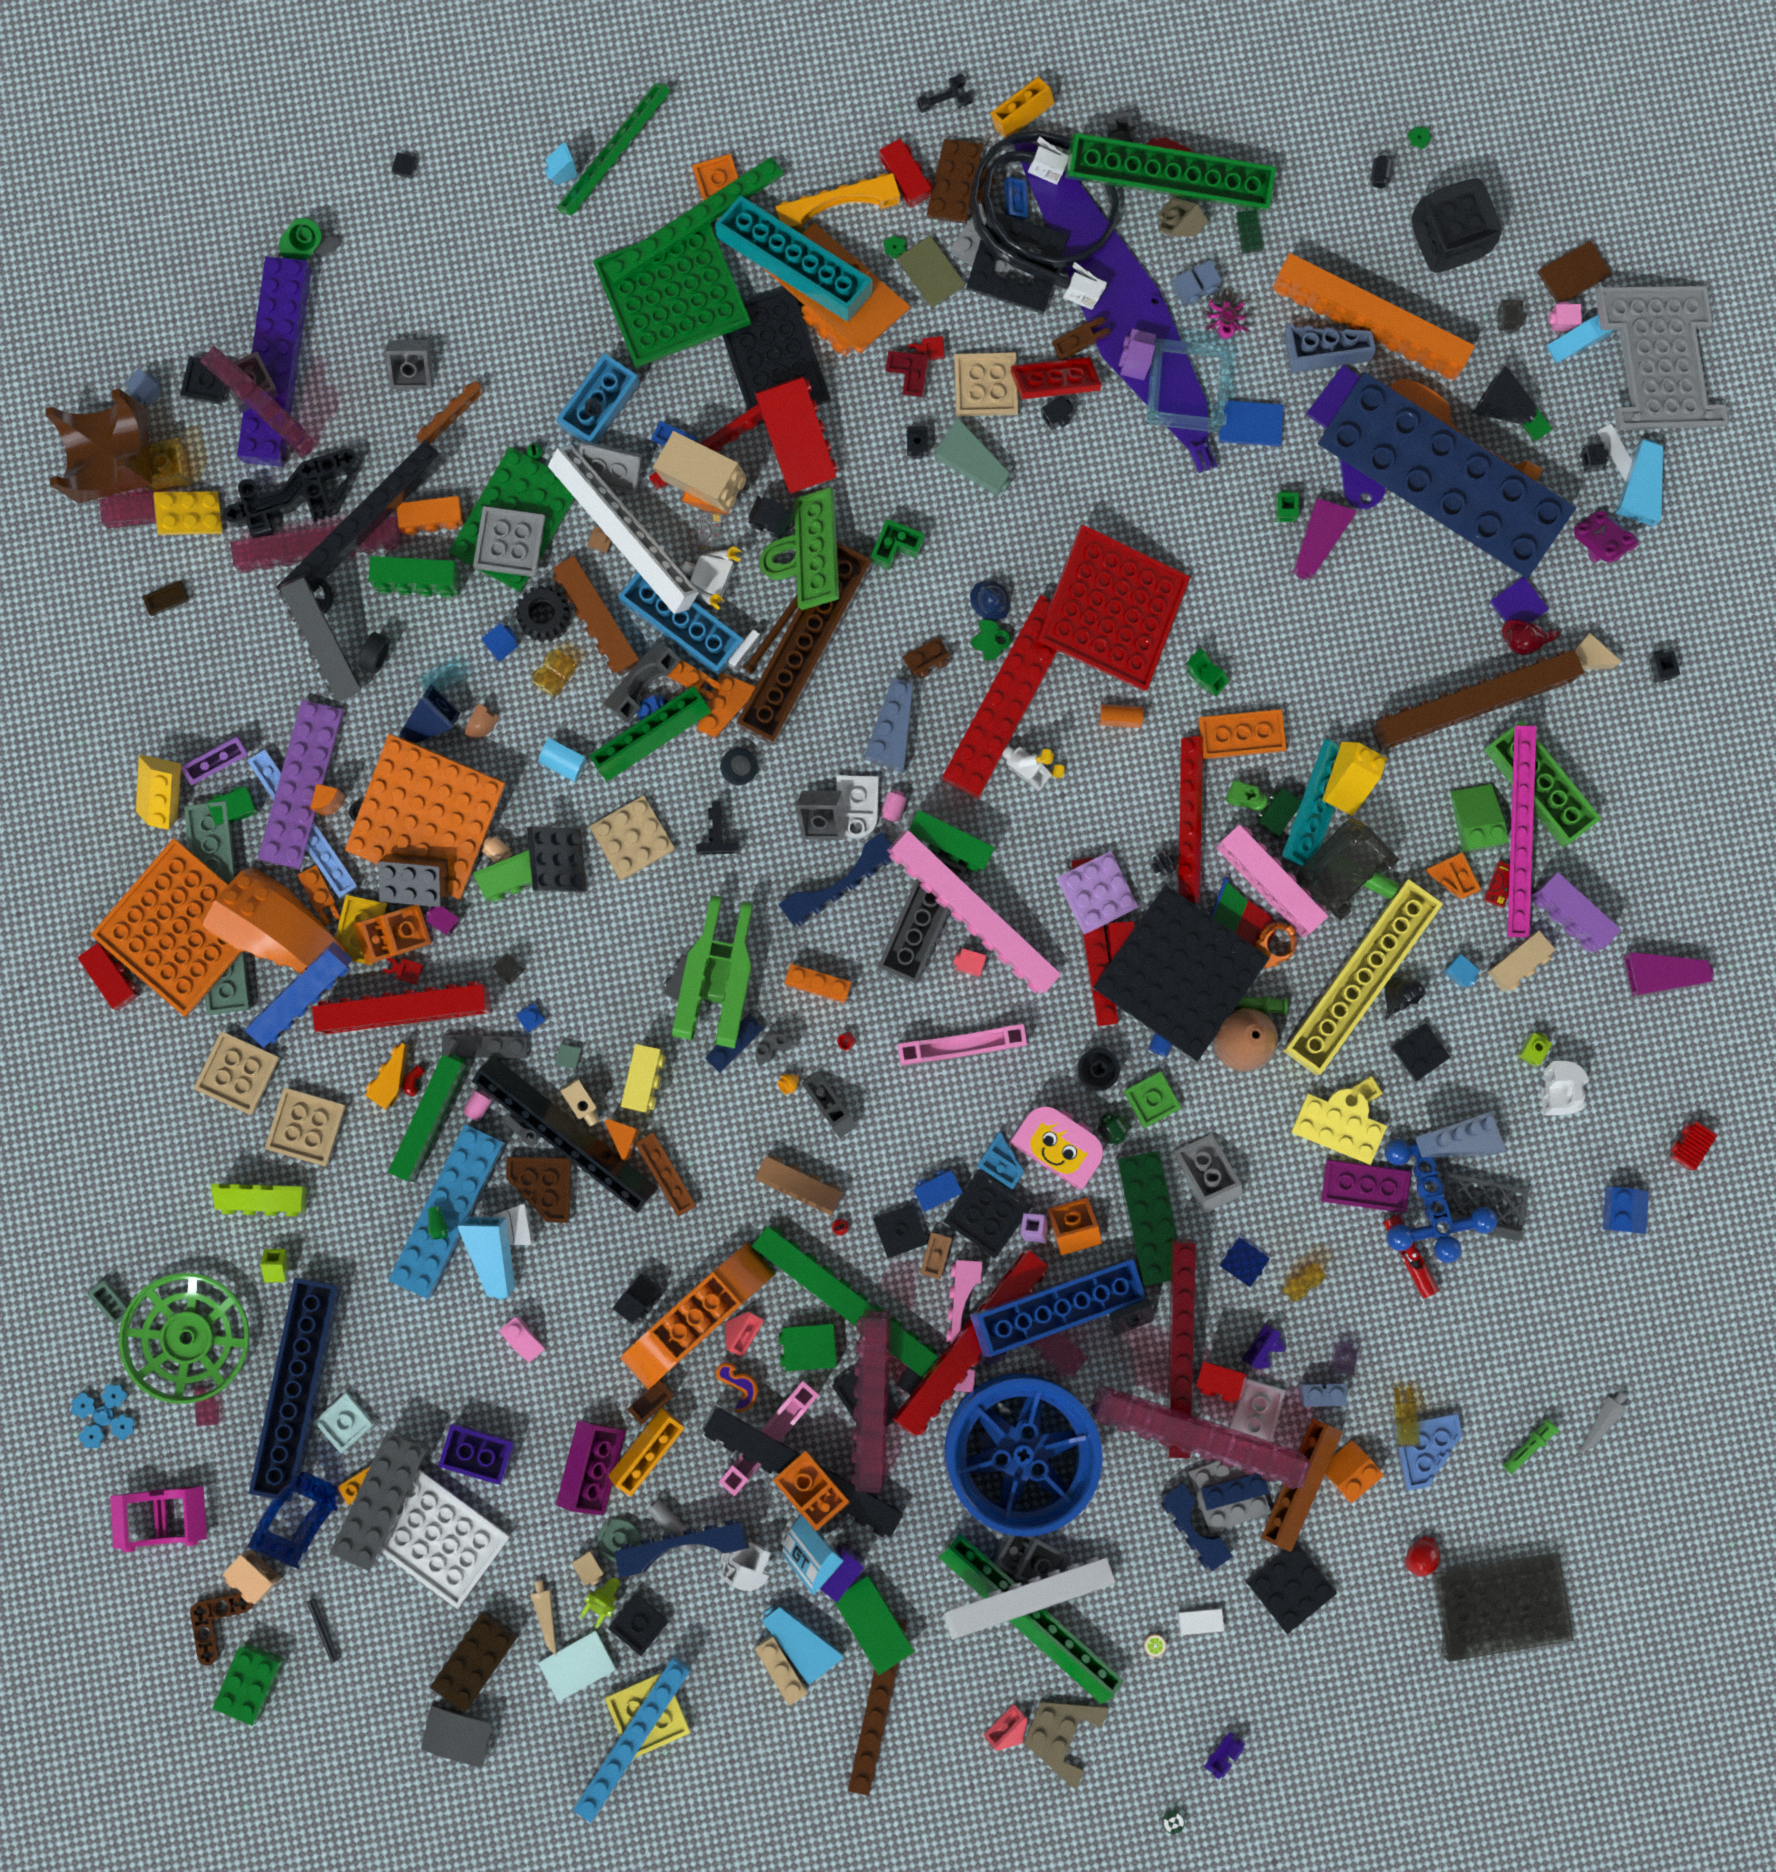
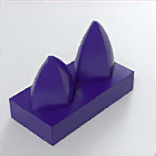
M1265 1324L1242 1360L1257 1370L1258 1368L1266 1369L1271 1367L1269 1351H1286L1284 1341L1280 1336L1281 1333Z

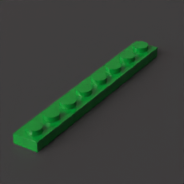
M655 83L556 207L562 214L572 216V214L579 210L580 204L591 195L592 189L597 183L602 181L606 171L616 163L617 157L629 147V142L641 132L644 123L652 118L656 108L666 100V96L670 92L666 85Z

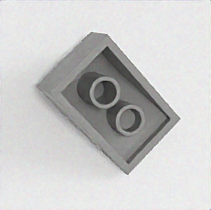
M1213 1134L1174 1151L1203 1213L1242 1196V1184Z

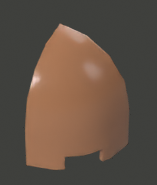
M478 703L467 724L465 736L475 739L488 735L496 725L499 716L488 711V708Z

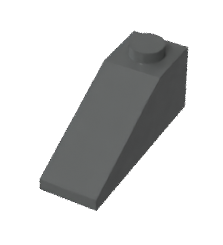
M819 1071L801 1083L839 1138L857 1127Z

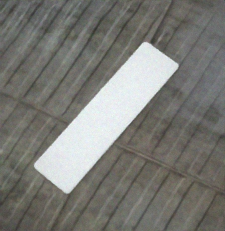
M1609 424L1598 430V434L1623 479L1626 481L1632 460L1613 425Z

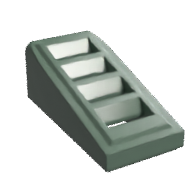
M103 1278L87 1292V1295L112 1324L116 1326L122 1321L128 1305L110 1282ZM102 1288H105L106 1291L100 1296L96 1294ZM110 1294L112 1297L103 1303L102 1300ZM116 1300L118 1304L109 1310L107 1307ZM122 1307L123 1311L114 1317L113 1313Z

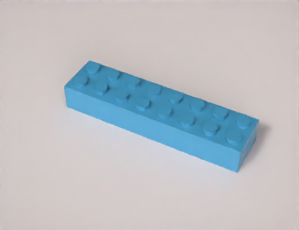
M464 1124L388 1281L426 1299L432 1298L461 1238L458 1225L465 1217H471L506 1145L505 1142ZM440 1206L449 1227L448 1237L431 1240V1236L428 1235V1209Z

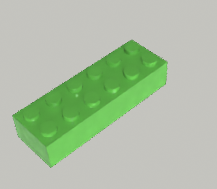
M1521 720L1515 726H1526V724ZM1515 726L1484 749L1512 786ZM1536 738L1534 813L1563 848L1601 820V817Z

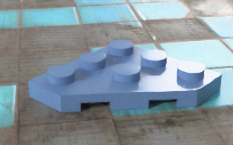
M1458 1414L1393 1425L1406 1490L1430 1486L1436 1473L1442 1468L1449 1457L1453 1447L1463 1436Z

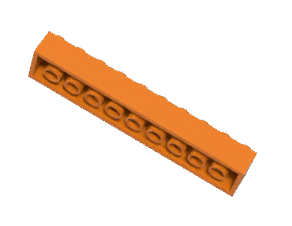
M1289 253L1272 288L1280 296H1288L1298 305L1307 306L1316 314L1329 317L1336 324H1343L1351 330L1372 331L1375 343L1379 342L1385 345L1388 350L1392 352L1397 351L1403 354L1406 359L1417 361L1424 368L1435 370L1441 373L1442 377L1449 380H1456L1475 345Z

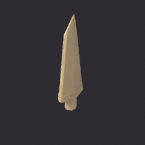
M543 1580L534 1582L536 1593L530 1594L531 1600L536 1610L546 1646L556 1656L551 1590L545 1591Z

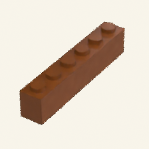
M574 555L553 567L555 575L552 577L558 587L561 585L566 591L563 593L569 604L574 603L577 608L574 610L579 621L584 620L587 624L585 630L591 639L595 637L598 644L595 646L601 656L606 655L609 659L607 665L611 672H617L620 677L632 670L639 662L638 657Z
M1312 1418L1262 1533V1539L1292 1552L1341 1438L1342 1431Z

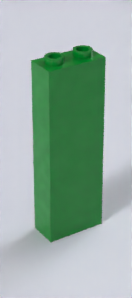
M449 1053L448 1056L442 1054L387 1173L405 1181L415 1182L468 1068V1065L463 1063L465 1059Z

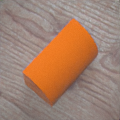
M1100 704L1099 726L1141 728L1143 724V707Z
M316 784L310 809L318 815L333 814L341 808L346 795L337 788Z

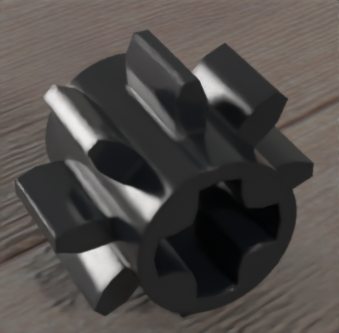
M1164 851L1153 857L1155 863L1151 867L1155 874L1160 872L1163 877L1176 870L1174 865L1178 861L1174 853L1168 855L1167 851Z

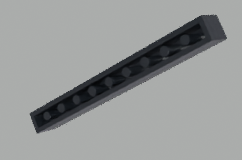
M424 440L276 588L281 591V584L304 574L312 591H314L444 462L441 454Z
M492 1056L478 1069L472 1080L474 1084L637 1214L652 1199L659 1188L625 1160H622L618 1154L496 1057Z
M716 1405L702 1427L705 1437L714 1442L716 1439L724 1443L723 1447L733 1453L735 1450L743 1453L742 1458L751 1463L754 1460L762 1464L760 1468L770 1474L773 1471L780 1474L801 1455L799 1452ZM818 1464L850 1501L839 1513L844 1516L850 1514L855 1517L854 1521L859 1525L865 1527L867 1524L874 1528L873 1532L883 1538L887 1535L891 1538L904 1515L902 1511Z

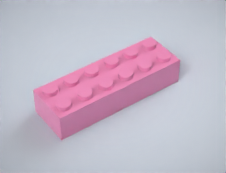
M1239 824L1218 844L1216 849L1294 927L1296 932L1302 938H1305L1328 917L1326 914L1327 910L1319 902L1316 904L1311 899V893L1305 887L1301 888L1296 883L1297 879L1290 872L1286 873L1281 868L1282 863L1276 857H1271L1266 852L1267 848L1260 841L1256 842L1251 837L1253 834L1247 827H1242Z

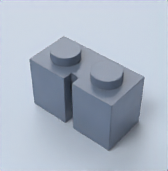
M1211 260L1195 267V273L1189 270L1174 278L1172 286L1183 306L1187 304L1193 305L1200 301L1201 297L1205 295L1211 296L1219 291L1222 280Z
M1342 1382L1322 1384L1299 1383L1300 1406H1347L1346 1384Z

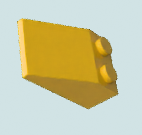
M1341 742L1322 801L1350 816H1354L1380 780L1387 758L1359 742Z

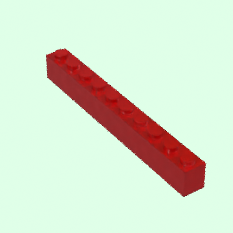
M1024 1250L976 1312L1033 1292L1034 1289L1032 1287L1036 1282L1039 1283L1044 1279L1047 1274L1045 1271L1049 1266L1032 1251ZM971 1318L892 1418L911 1436L922 1435L928 1428L927 1422L931 1417L935 1418L942 1409L940 1407L941 1404L953 1396L955 1386L958 1383L961 1384L967 1378L969 1368L971 1366L974 1367L981 1360L980 1354L982 1351Z

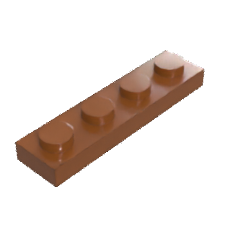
M476 380L472 384H467L462 390L461 395L451 399L447 405L448 407L443 412H438L428 426H424L418 431L416 439L419 444L424 440L431 444L484 393L481 385Z
M654 1132L636 1142L638 1150L677 1217L695 1208L694 1200Z

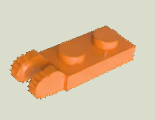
M682 660L667 676L687 689L695 686L699 694L709 700H712L714 696L708 690L703 689L706 683L715 689L721 687L717 681L710 678L707 674Z
M315 865L297 874L325 926L330 924L324 912V909L330 907L334 918L340 919L341 915L335 905L336 901L319 867Z

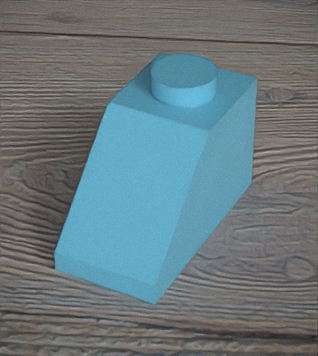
M566 142L562 143L545 159L547 167L544 170L548 180L553 179L555 186L578 177Z

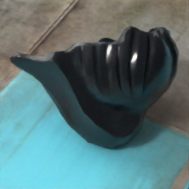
M1400 977L1390 979L1385 985L1384 994L1387 1005L1385 1019L1388 1020L1392 1014L1403 1011L1410 1004H1418L1420 999L1426 995L1425 987L1415 980H1403Z

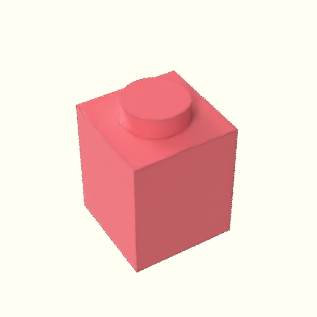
M962 948L961 953L956 952L953 964L957 965L956 971L980 978L986 955Z

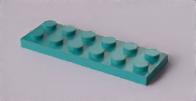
M1324 739L1282 854V857L1309 872L1313 870L1335 807L1322 801L1340 746L1327 739Z

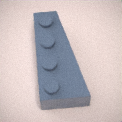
M1287 324L1283 335L1291 373L1372 361L1376 351L1372 331L1351 329L1340 331L1328 327L1316 329L1313 326L1294 327V325Z
M893 677L864 755V760L903 774L913 684Z

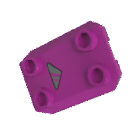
M1604 511L1595 512L1573 528L1575 538L1588 548V557L1593 563L1598 562L1600 558L1608 563L1615 562L1629 550L1635 549L1639 543L1638 538L1633 533L1621 526Z

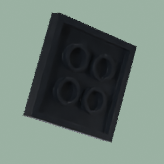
M535 826L527 828L533 891L586 892L581 829Z
M980 1169L943 1222L996 1259L1022 1222L1023 1213L1028 1214L1032 1206Z
M1297 1541L1292 1552L1284 1549L1245 1581L1286 1634H1289L1338 1594Z

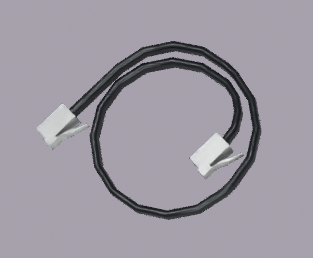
M1042 130L1013 133L991 146L973 177L969 209L975 231L991 253L1014 268L1066 289L1063 298L1092 310L1103 293L1107 282L1097 279L1079 264L1100 252L1116 227L1119 206L1115 186L1104 185L1110 204L1108 227L1098 243L1081 254L1058 258L1029 251L1012 240L995 217L990 198L993 174L1004 164L1019 161L1031 164L1028 173L1057 185L1064 170H1066L1068 155L1057 150L1055 146L1069 151L1071 139ZM1037 141L1045 149L1039 146L1036 153L1024 150L1006 152L994 160L985 175L981 202L988 227L1002 244L1000 245L982 221L977 202L980 177L994 155L1012 144ZM1072 266L1081 275L1074 272L1071 279L1044 267L1055 269Z

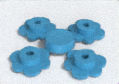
M106 1385L105 1393L101 1395V1398L105 1400V1406L99 1407L96 1410L93 1405L95 1402L94 1398L89 1397L86 1393H80L77 1398L72 1399L71 1413L73 1415L86 1418L87 1414L91 1415L94 1413L93 1418L96 1424L91 1427L85 1426L83 1428L84 1432H81L78 1437L83 1442L85 1448L92 1447L96 1449L101 1446L104 1434L101 1432L100 1426H106L109 1423L113 1428L111 1430L112 1435H117L120 1440H125L128 1435L134 1433V1419L131 1417L127 1418L124 1414L113 1419V1412L110 1409L114 1406H122V1401L127 1398V1393L122 1390L121 1385Z

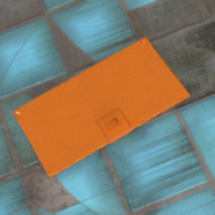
M813 223L802 235L872 279L873 294L849 322L766 269L764 270L861 354L910 310L911 306L877 278L856 257H853L818 225Z

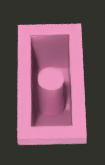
M519 1316L514 1317L499 1330L511 1347L528 1363L546 1349Z

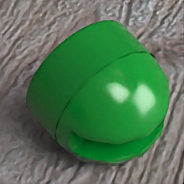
M533 442L527 446L526 453L528 457L539 460L543 456V449L540 444ZM532 447L536 448L537 455H533Z

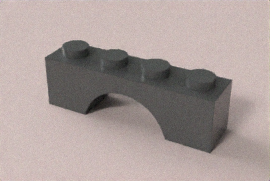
M656 640L603 704L615 716L628 723L641 708L640 697L648 684L658 677L668 676L681 659L668 646Z

